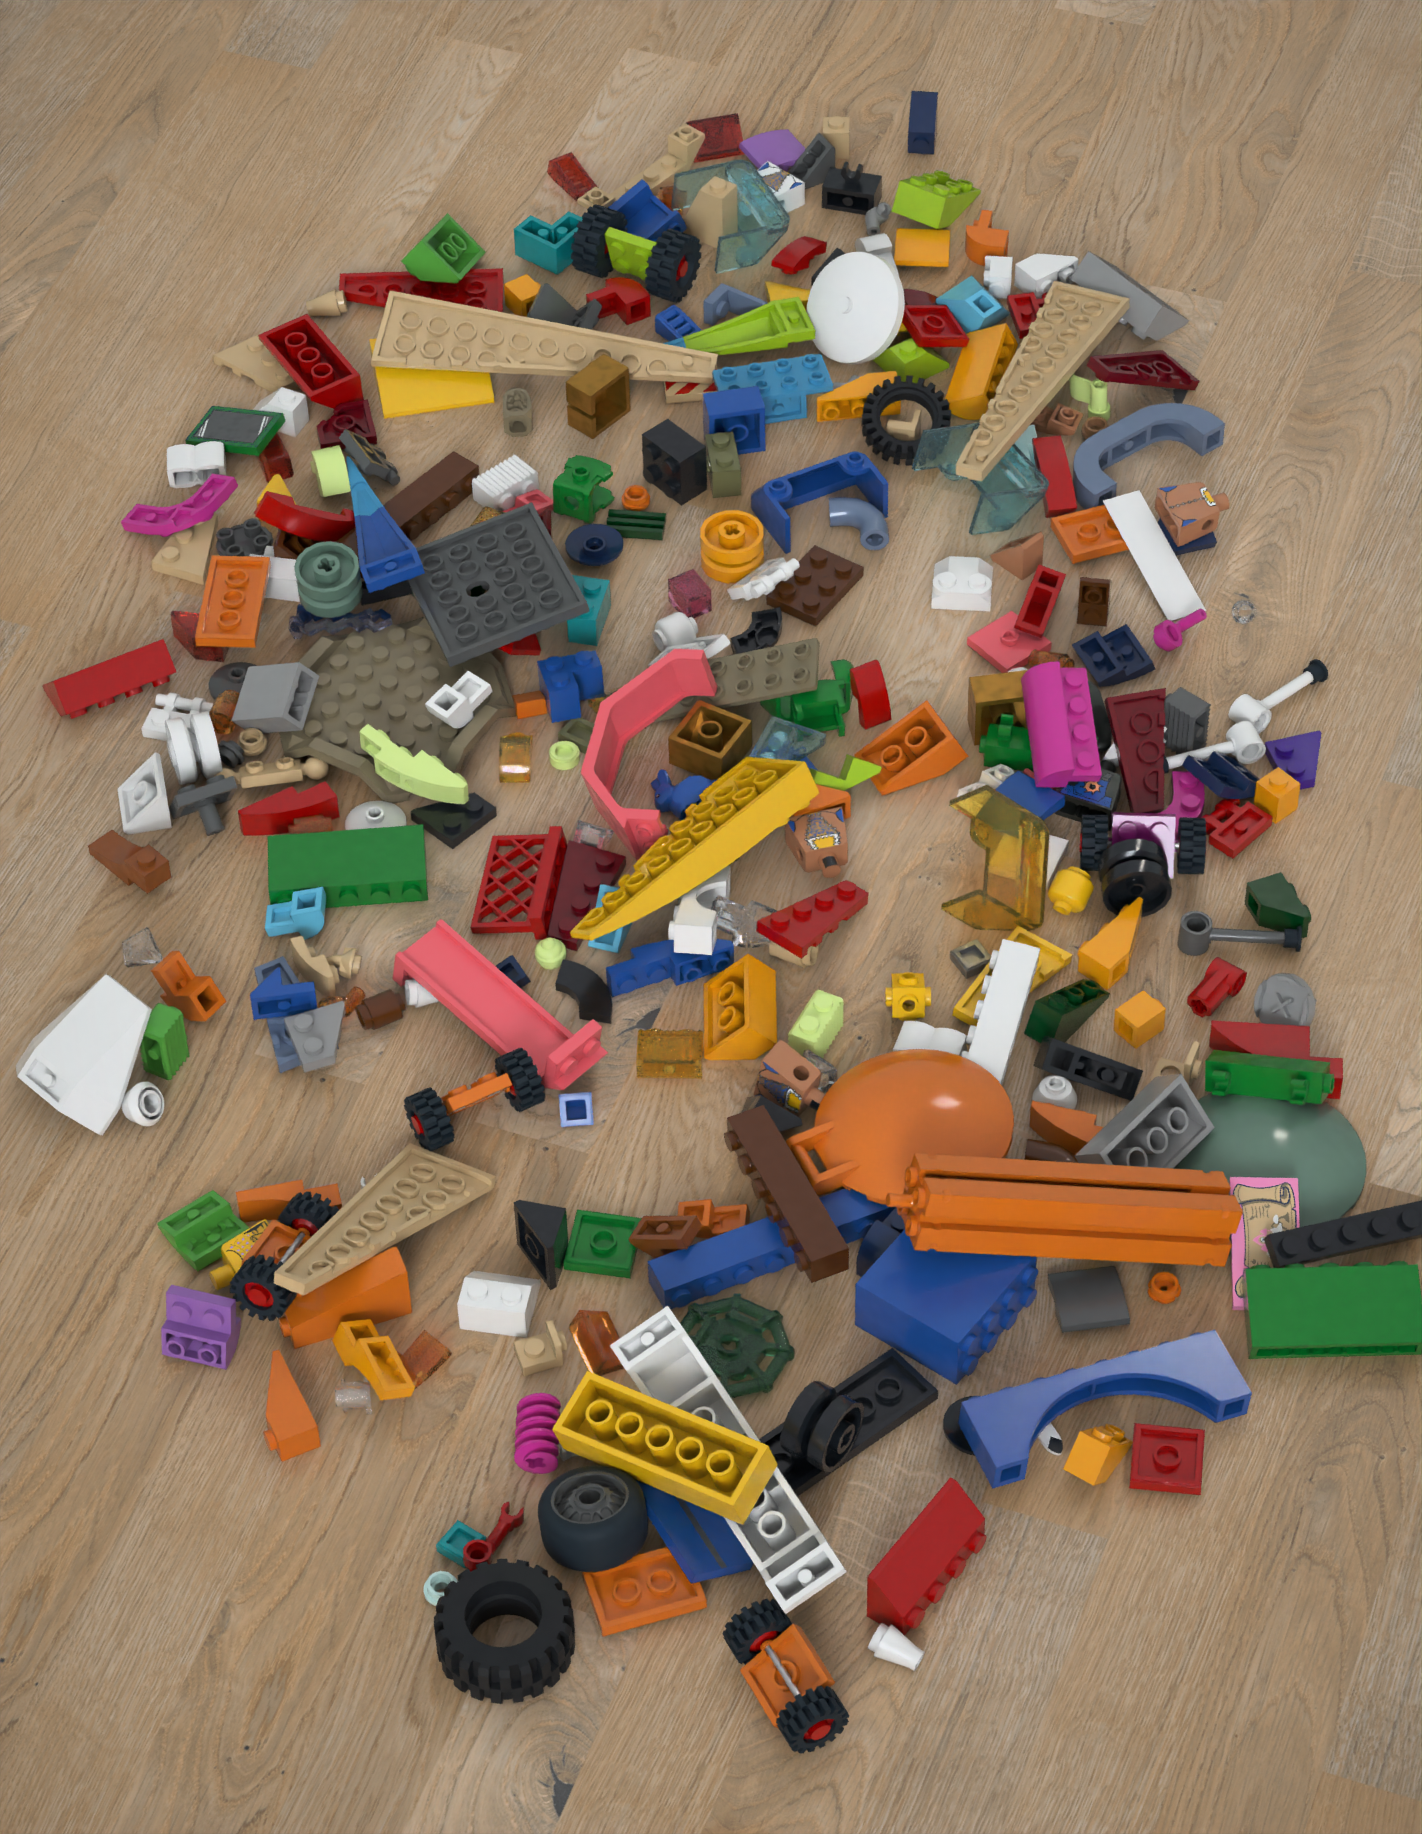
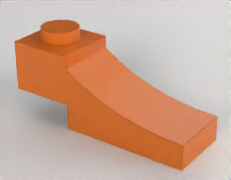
M301 1179L236 1192L240 1220L243 1222L264 1219L278 1220L279 1215L290 1200L300 1192L302 1195L305 1192H311L312 1197L316 1193L321 1194L320 1200L325 1201L328 1198L331 1200L329 1206L332 1208L336 1205L340 1210L342 1202L338 1184L304 1190Z

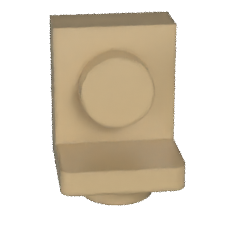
M553 1320L545 1322L546 1333L513 1342L514 1351L523 1376L563 1366L562 1351L567 1350V1343L563 1331H556Z

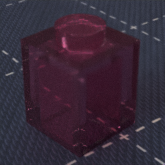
M694 569L668 579V599L678 612H682L688 618L692 617L694 619L712 611L711 589Z

